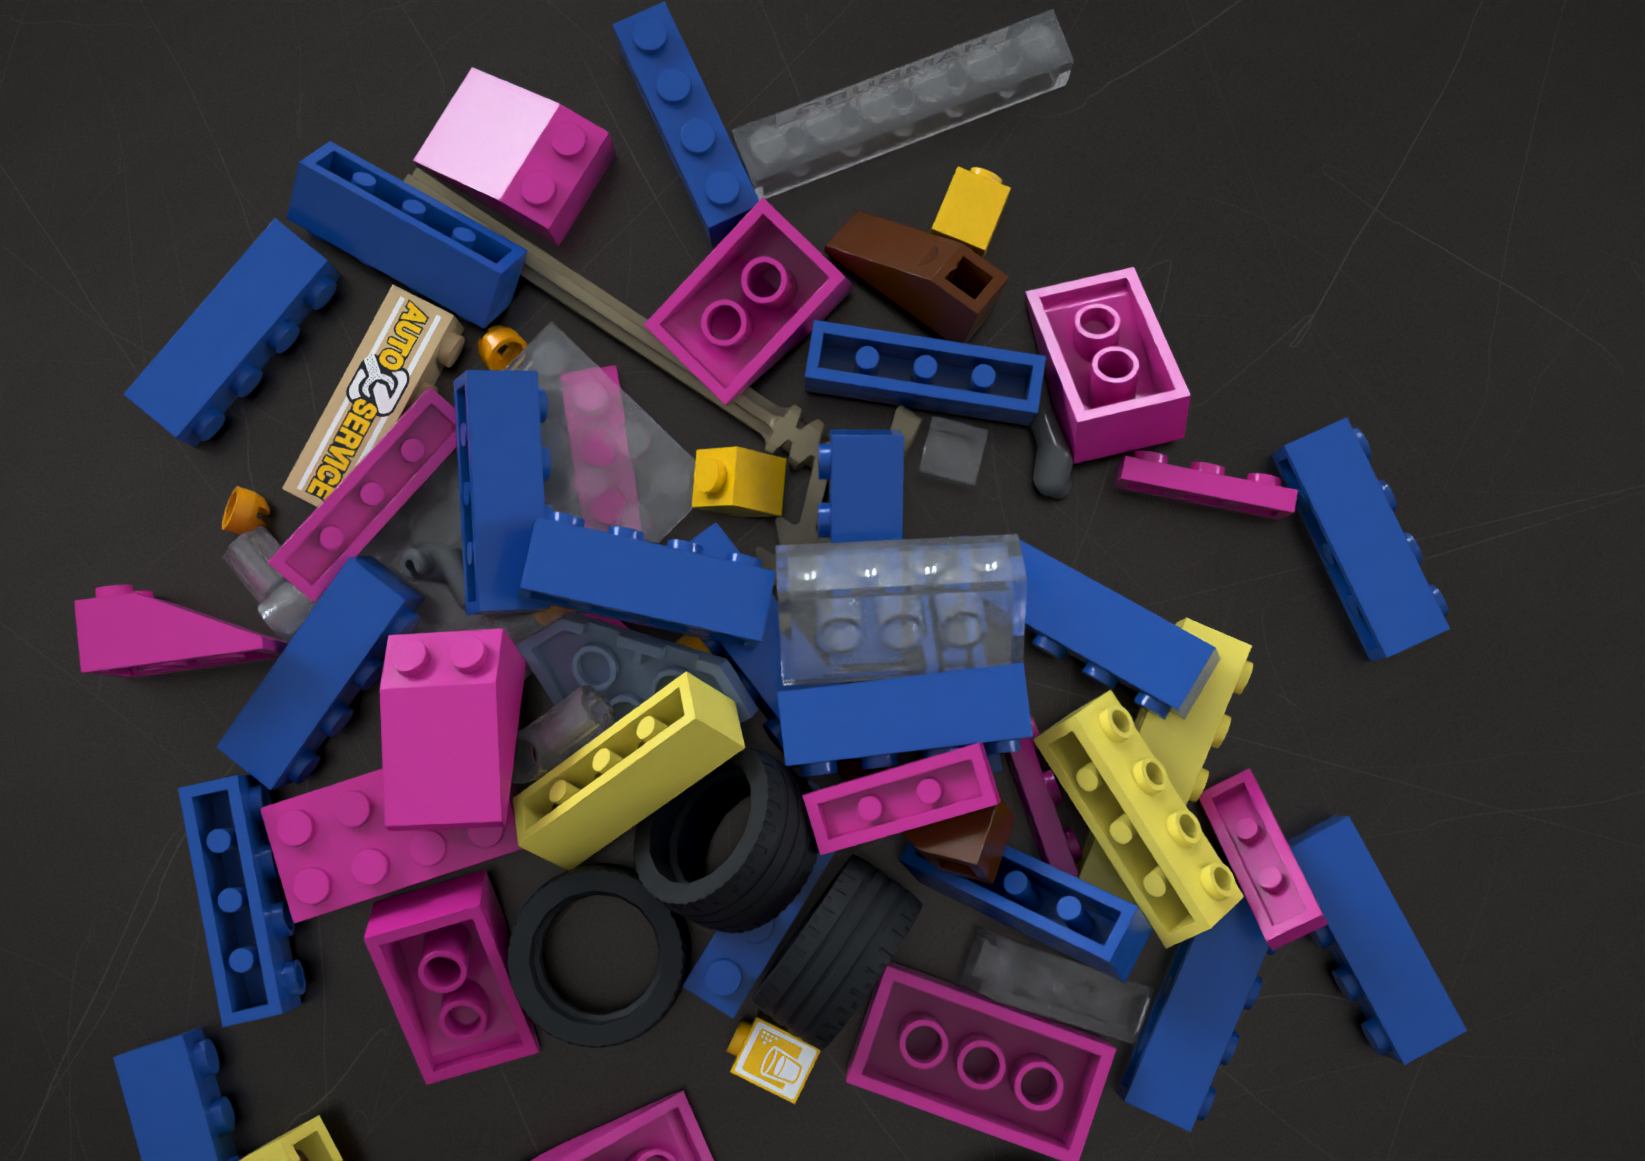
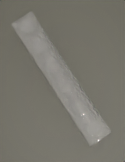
M1051 9L731 130L733 146L760 201L762 197L765 199L1065 86L1074 63V58L1055 12Z

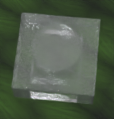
M933 416L918 474L973 489L989 430Z

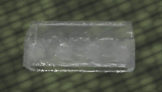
M1018 534L775 546L782 685L872 681L1023 662L1027 576Z

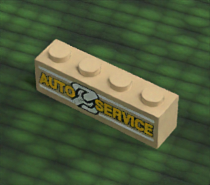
M392 285L282 489L318 507L428 387H432L438 393V388L434 385L444 366L450 368L454 365L464 346L465 338L461 334L465 328L453 314Z

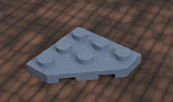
M567 613L516 645L581 748L686 671L734 700L740 723L751 718L759 710L727 658L577 613Z

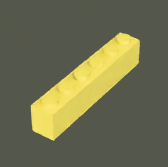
M1189 618L1180 620L1175 625L1216 647L1221 658L1185 720L1172 712H1169L1166 719L1163 720L1140 708L1134 722L1135 728L1153 756L1164 766L1168 779L1186 806L1189 800L1196 803L1205 788L1209 776V770L1202 768L1211 746L1218 749L1222 744L1231 723V716L1224 714L1233 693L1240 695L1243 692L1253 669V663L1247 661L1252 645ZM1090 830L1081 850L1082 859L1078 860L1075 864L1079 874L1076 877L1139 906Z

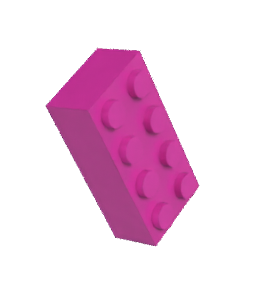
M383 768L260 808L293 923L316 918L524 850L518 846L513 798L518 795L513 774L505 827L389 831L385 827Z
M890 961L875 984L845 1070L846 1082L1052 1158L1061 1161H1079L1117 1049L1105 1038Z

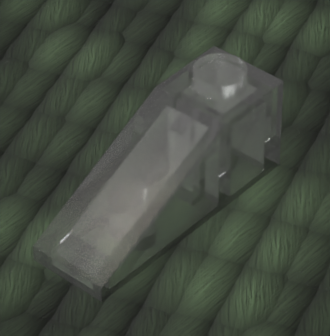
M982 927L978 928L960 980L961 984L997 1002L1134 1045L1137 1044L1155 990L1150 986L1128 978L1123 983L1075 959Z

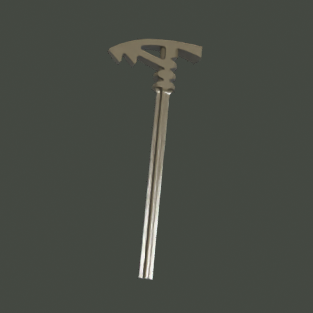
M416 168L412 175L408 174L403 182L528 250L520 276L762 435L765 440V452L775 455L785 450L789 453L788 467L793 470H798L804 465L812 468L800 522L798 524H791L782 517H777L775 520L781 548L780 552L773 555L762 547L756 548V557L762 560L761 568L776 571L773 587L806 571L829 554V538H818V503L825 502L829 486V480L818 479V444H829V438L824 436L826 428L824 421L816 419L806 424L802 421L803 407L797 403L790 407H781L750 386L728 406L724 405L644 326L649 319L420 168ZM900 404L896 409L890 430H900L904 434L905 457L921 428L924 418L905 405Z

